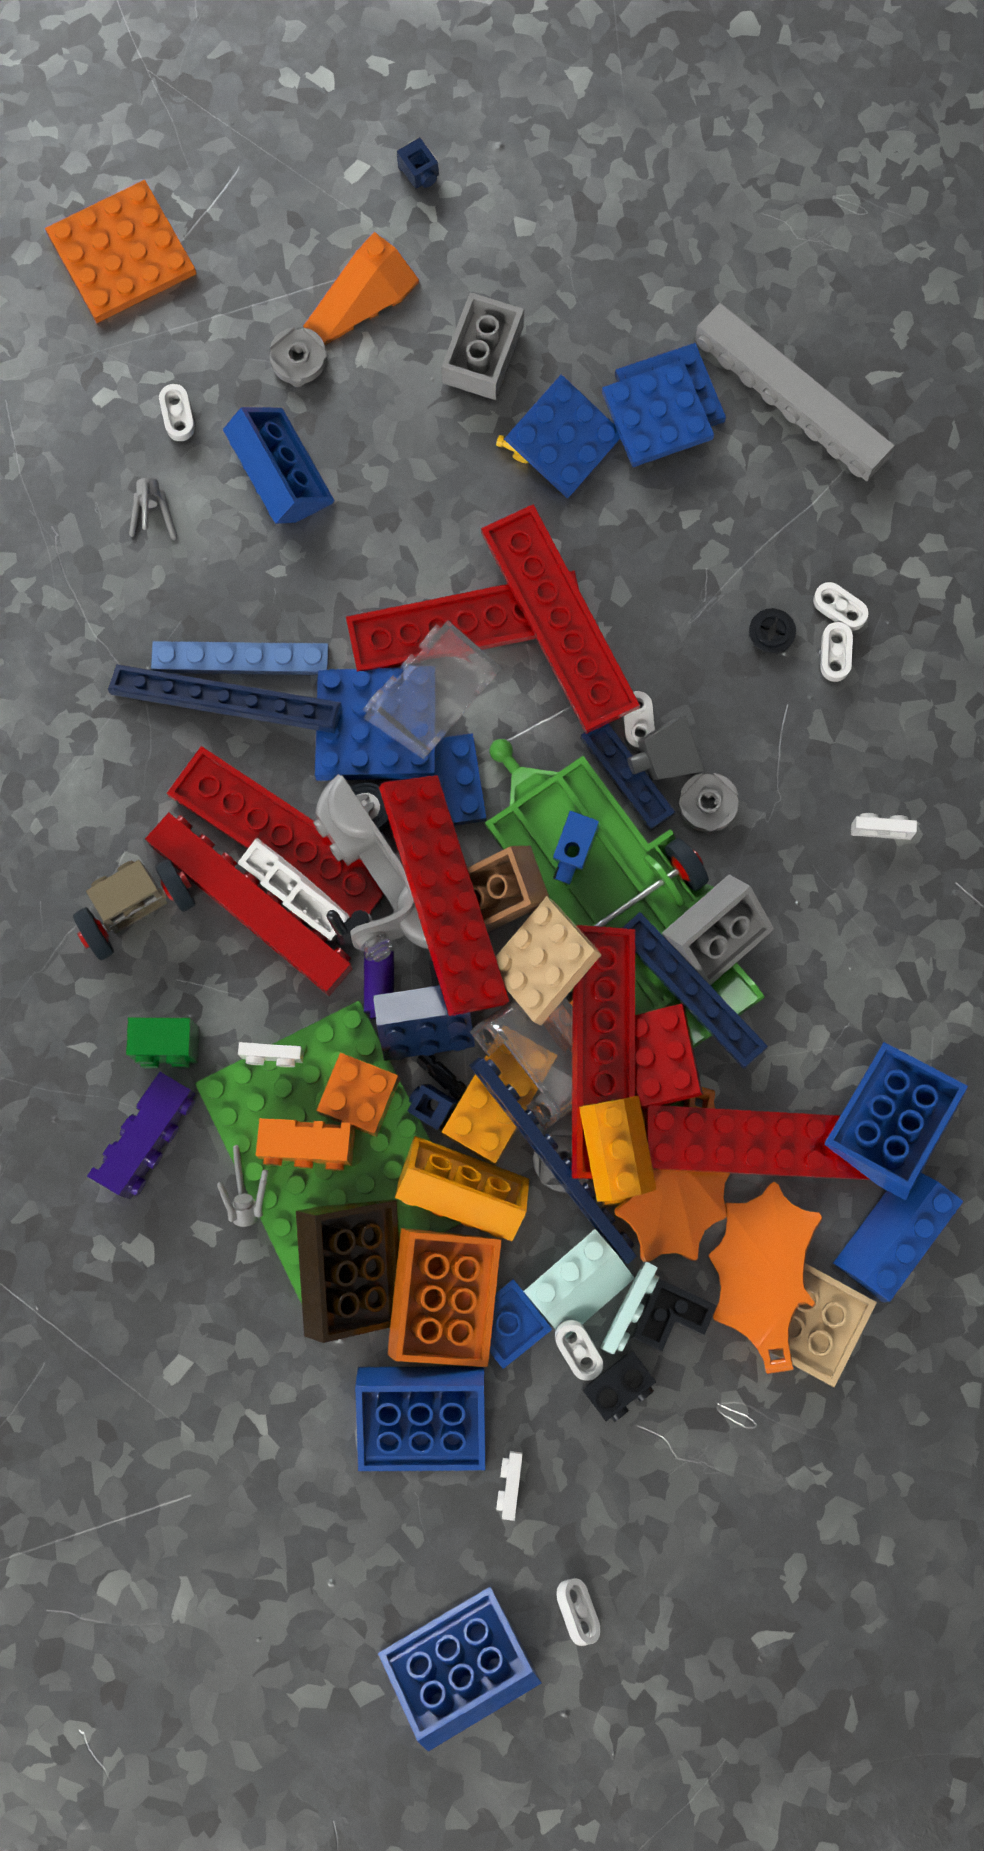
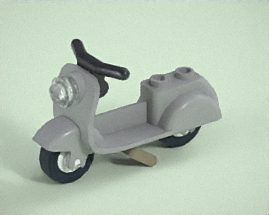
M338 774L321 793L315 811L317 821L313 823L322 838L325 836L329 837L332 842L329 848L338 862L343 859L348 866L358 859L362 860L388 899L394 913L373 921L370 914L363 910H357L351 915V920L343 922L337 911H328L326 917L337 935L335 938L336 944L346 946L352 942L356 949L366 952L364 955L366 960H374L375 962L382 961L391 953L390 948L393 945L391 941L404 935L412 943L428 949L399 851L395 855L381 834L389 825V819L379 790L380 786L373 783H359L350 787L344 777Z

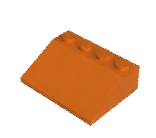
M401 1228L387 1351L388 1356L395 1361L488 1367L501 1239Z

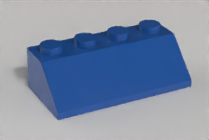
M241 407L223 428L230 445L241 461L244 470L247 472L256 492L260 495L275 524L296 523L324 509L335 501L283 408Z
M921 1173L906 1201L886 1190L832 1264L881 1302H890L958 1210L963 1200L941 1183Z

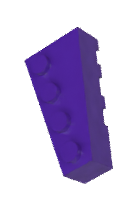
M159 1072L137 1103L136 1109L140 1110L138 1114H132L125 1120L120 1128L119 1135L122 1137L112 1145L109 1143L102 1153V1156H104L102 1166L99 1170L93 1167L87 1177L121 1197L131 1200L133 1195L138 1196L146 1184L145 1175L150 1168L155 1169L163 1156V1153L160 1151L166 1141L170 1143L179 1130L177 1123L182 1115L187 1116L192 1110L196 1101L193 1097L196 1093Z

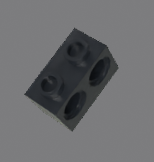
M630 1351L581 1390L605 1421L611 1418L616 1422L629 1411L626 1406L630 1402L637 1399L640 1403L654 1392L651 1386L656 1381L636 1354ZM631 1369L638 1370L642 1376L640 1385L635 1388L628 1387L624 1381L626 1372ZM605 1389H612L617 1395V1401L612 1407L607 1408L600 1404L599 1396Z

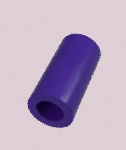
M377 949L373 952H369V950L364 951V1013L370 1014V1019L376 1020L373 996L394 992V951Z

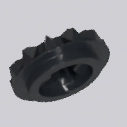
M775 608L765 609L757 613L749 627V637H751L754 647L761 649L764 654L774 653L777 655L779 652L788 650L796 636V626L791 616ZM774 622H776V632L780 634V636L775 635L773 639L769 641V637H767L768 632L764 629L769 630L771 626H773Z

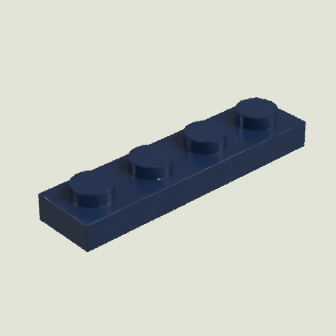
M609 723L587 734L585 732L581 734L580 739L649 831H652L675 814L673 808L645 771L632 774L627 758L633 755Z

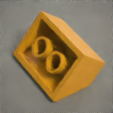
M639 1096L579 1107L597 1202L615 1201L657 1190Z

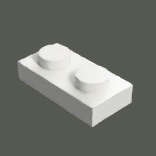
M874 813L860 814V817L856 816L851 824L852 836L911 840L917 832V821L908 820V817L903 815H894L887 819L878 818V815Z
M239 1042L238 1055L242 1059H246L245 1063L250 1065H264V1060L276 1061V1066L295 1067V1063H303L304 1050L301 1046Z
M510 1451L509 1458L502 1459L500 1477L506 1478L505 1491H498L496 1510L502 1511V1519L515 1521L523 1455L521 1452Z

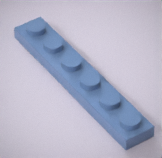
M153 641L151 670L165 673L318 675L319 670H328L329 646L328 643Z

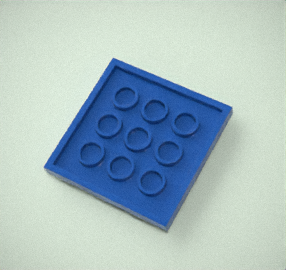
M435 667L378 668L358 672L357 669L318 671L317 698L341 702L342 710L335 733L316 730V781H329L338 774L342 775L345 780L410 779L436 775Z

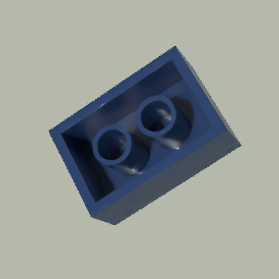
M440 985L373 996L376 1024L384 1061L402 1060L406 1057L419 1055L429 1056L439 1052L461 1051L466 1048L475 1047L470 1012L449 1016Z

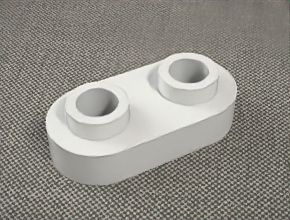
M178 384L167 385L159 394L165 428L173 440L185 441L195 431L190 401L186 390ZM173 400H179L178 404H171ZM180 425L185 426L181 431L176 430Z
M832 582L823 583L817 588L813 602L818 611L834 622H842L848 625L851 631L858 630L864 626L868 618V608L862 601ZM829 597L832 599L833 603L827 604L824 602L823 598ZM847 614H854L857 619L850 620Z
M842 622L829 624L825 628L821 640V673L826 679L833 682L845 679L852 667L853 634L850 627ZM834 636L839 637L841 643H834L831 638ZM836 664L839 666L840 670L833 671L830 668V665Z
M634 691L635 697L643 704V707L623 716L624 735L627 745L633 750L640 751L638 740L642 737L636 736L635 731L643 730L647 735L655 730L653 705L651 698L646 693Z
M575 1320L562 1322L555 1331V1340L571 1370L581 1380L589 1381L597 1378L602 1372L603 1360L584 1326ZM570 1331L576 1333L572 1339L565 1338V1335ZM585 1357L591 1358L588 1364L580 1363Z
M577 1578L561 1582L557 1588V1601L572 1641L578 1646L594 1644L600 1637L601 1629L586 1585Z

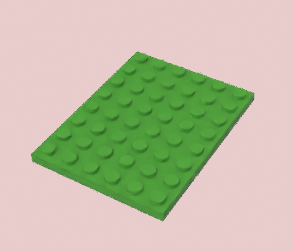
M360 1000L272 1044L301 1046L304 1050L303 1063H295V1067L276 1066V1061L264 1060V1065H250L245 1063L246 1059H241L195 1083L233 1163V1146H239L244 1186L248 1194L255 1201L262 1171L264 1169L268 1170L262 1204L263 1216L260 1219L301 1304L296 1211L327 1205L397 1200L399 1242L401 1228L446 1232L461 1224L448 1217L437 1216L421 1207L407 1205L402 1200L395 1198L398 1181L414 1136L430 1141L420 1119L407 1112L411 1103L401 1081L397 1086L378 1136L375 1137L355 1129L352 1166H344V1171L326 1170V1164L313 1163V1168L294 1167V1161H282V1166L263 1164V1159L256 1157L259 1118L297 1120L298 1122L309 1123L324 1121L325 1124L341 1125L340 1122L322 1116L316 1111L340 1053L396 1074L390 1060L384 1061L380 1040L367 1014L364 1013Z

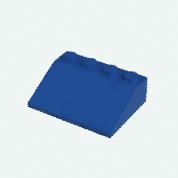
M883 1042L828 1136L825 1145L875 1184L906 1201L961 1104L968 1086Z
M358 1367L355 1384L358 1471L485 1470L484 1367Z
M488 1587L378 1653L416 1740L427 1751L432 1750L542 1684L491 1587Z

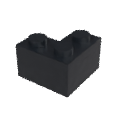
M659 1279L646 1301L631 1338L656 1350L663 1351L674 1323L697 1334L705 1335L717 1305Z

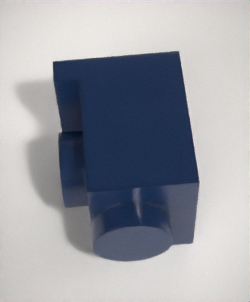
M420 137L397 150L398 168L404 172L415 189L420 186L428 188L436 182L437 176H439L438 162Z
M423 1084L421 1087H416L409 1098L411 1105L407 1112L438 1131L445 1127L459 1100L453 1099L431 1084ZM433 1099L438 1102L436 1110L431 1108V1101Z

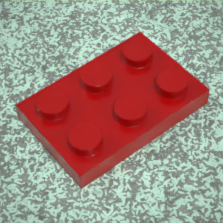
M682 1003L635 1015V1086L642 1110L648 1106L664 1105L703 1095L685 1006Z

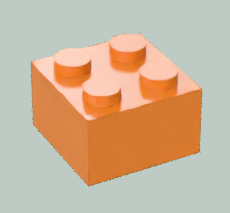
M340 1053L316 1111L320 1115L337 1122H349L355 1129L377 1137L400 1078L394 1073Z

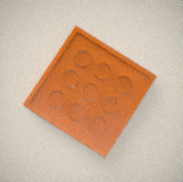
M145 179L45 228L96 323L197 274L195 267Z

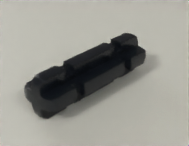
M420 1055L416 1060L417 1064L422 1069H427L428 1074L445 1090L449 1089V1094L455 1099L460 1100L467 1086L461 1080L458 1082L456 1080L457 1077L440 1061H435L436 1057L434 1055Z

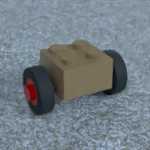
M169 859L155 866L161 878L160 885L163 890L158 888L151 874L140 860L135 862L128 861L118 868L117 873L110 877L103 876L95 880L91 884V888L86 890L101 916L103 924L94 917L87 907L77 911L73 918L80 930L77 935L86 949L90 947L99 960H104L114 953V949L109 941L108 932L112 930L116 934L167 904L166 895L170 900L175 901L182 912L196 905L194 898L188 888L192 887L191 883L183 871L177 872Z

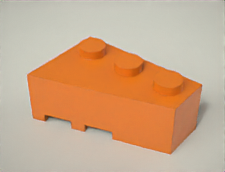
M259 1118L256 1157L263 1159V1164L282 1166V1161H294V1167L313 1168V1163L326 1164V1170L344 1171V1166H352L355 1128L349 1122H341V1125L325 1124L324 1121L309 1123L298 1122L297 1120Z

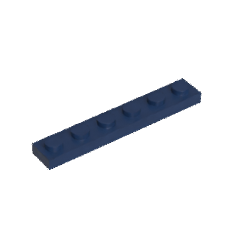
M641 912L622 927L635 929V954L744 1070L768 1049L763 1040Z

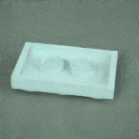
M644 1262L641 1265L600 1349L613 1355L616 1350L623 1351L631 1335L626 1330L630 1322L637 1323L645 1305L640 1303L644 1294H651L659 1280V1276L655 1275L658 1267L648 1262Z

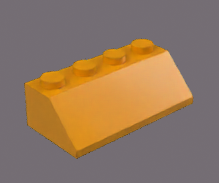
M414 1136L398 1181L395 1198L402 1200L407 1205L429 1210L437 1216H445L456 1220L466 1227H474L488 1232L493 1237L513 1241L527 1212L530 1179Z

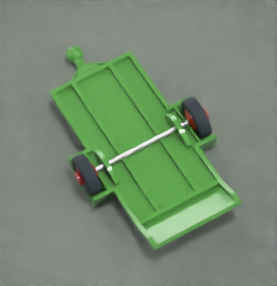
M497 739L490 745L489 753L492 759L497 762H503L512 777L510 806L485 822V826L502 850L510 846L531 845L549 898L554 900L575 925L622 928L641 912L662 934L665 929L714 888L707 884L709 878L701 857L682 839H676L671 829L651 843H647L584 756L560 772L520 767L512 756L513 747L506 739ZM570 811L599 821L600 827L583 871L576 869L569 885L553 879L559 863L553 859L568 814ZM570 846L566 855L576 857L579 848ZM635 954V1015L681 1004L673 993ZM737 962L710 985L739 1016L765 998L758 986ZM685 1007L693 1048H695L712 1035Z

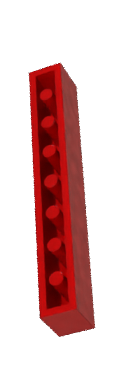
M168 812L145 838L149 846L163 858L169 859L176 869L180 872L183 871L188 879L325 994L330 996L353 970L348 962L351 957L339 947L333 950L326 944L327 937L315 928L312 931L303 925L305 922L291 910L288 912L280 905L283 902L280 898L269 890L265 893L258 887L260 881L250 872L246 871L242 874L236 869L235 866L238 863L225 852L220 855L212 849L215 844L207 836L201 834L198 837L191 831L193 826L184 817L179 815L175 818Z

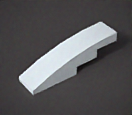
M258 838L253 841L238 861L239 865L261 881L260 884L284 901L282 904L329 940H332L336 933L326 917L328 911H337L343 922L348 919L349 915L328 895Z

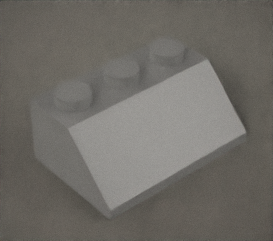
M729 874L665 929L662 935L711 985L771 933L774 927L751 886Z

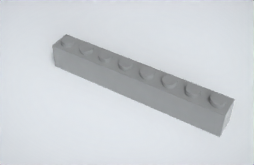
M719 303L697 326L695 340L703 351L713 354L725 369H731L736 373L744 385L750 388L753 387L761 394L766 403L774 405L782 411L784 417L789 422L799 425L811 440L818 441L833 458L844 462L853 475L868 481L890 458L895 445L724 305Z

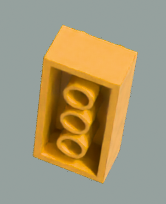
M503 1025L484 1059L486 1061L491 1059L502 1073L498 1077L505 1086L510 1084L517 1091L521 1098L517 1102L525 1111L530 1108L536 1092L551 1066H554L557 1055ZM475 1074L441 1133L445 1138L496 1166L515 1134L517 1127Z

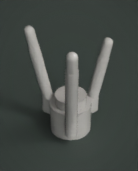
M139 479L136 482L137 492L133 494L134 505L129 535L131 537L135 535L140 506H142V529L147 530L149 508L156 507L157 502H160L171 539L175 540L177 536L166 503L165 491L159 490V482L156 479Z
M234 1145L233 1153L238 1195L231 1203L223 1183L219 1182L217 1187L228 1213V1221H233L237 1226L246 1227L255 1224L258 1217L263 1216L262 1204L268 1170L264 1169L262 1171L255 1201L250 1194H245L240 1150L238 1145Z

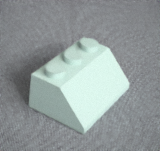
M594 1229L523 1292L556 1330L562 1322L567 1320H575L584 1324L635 1278L611 1246ZM573 1331L568 1332L565 1338H568Z

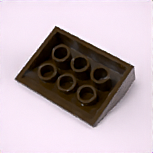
M397 1200L327 1205L296 1211L304 1337L326 1343L390 1328L399 1251Z

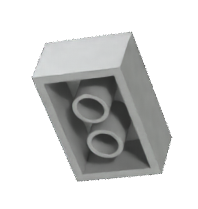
M470 292L441 366L442 383L496 400L524 327V309Z

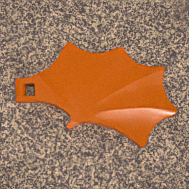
M702 1087L703 1095L685 1099L683 1107L715 1108V1090ZM696 1098L703 1100L702 1107L695 1106ZM653 1169L657 1190L627 1198L615 1208V1215L624 1219L636 1232L640 1243V1258L643 1262H650L661 1254L671 1253L680 1254L691 1261H696L698 1259L699 1243L705 1230L727 1217L724 1188L730 1173Z
M772 1182L762 1195L747 1203H725L727 1213L725 1236L720 1244L709 1254V1258L718 1272L721 1286L720 1299L713 1314V1319L716 1322L736 1329L748 1337L764 1360L766 1374L794 1370L789 1345V1329L799 1305L807 1304L813 1308L816 1305L805 1290L804 1269L806 1252L817 1227L822 1221V1216L819 1212H809L791 1204L783 1195L779 1184ZM783 1349L784 1358L771 1360L770 1351Z

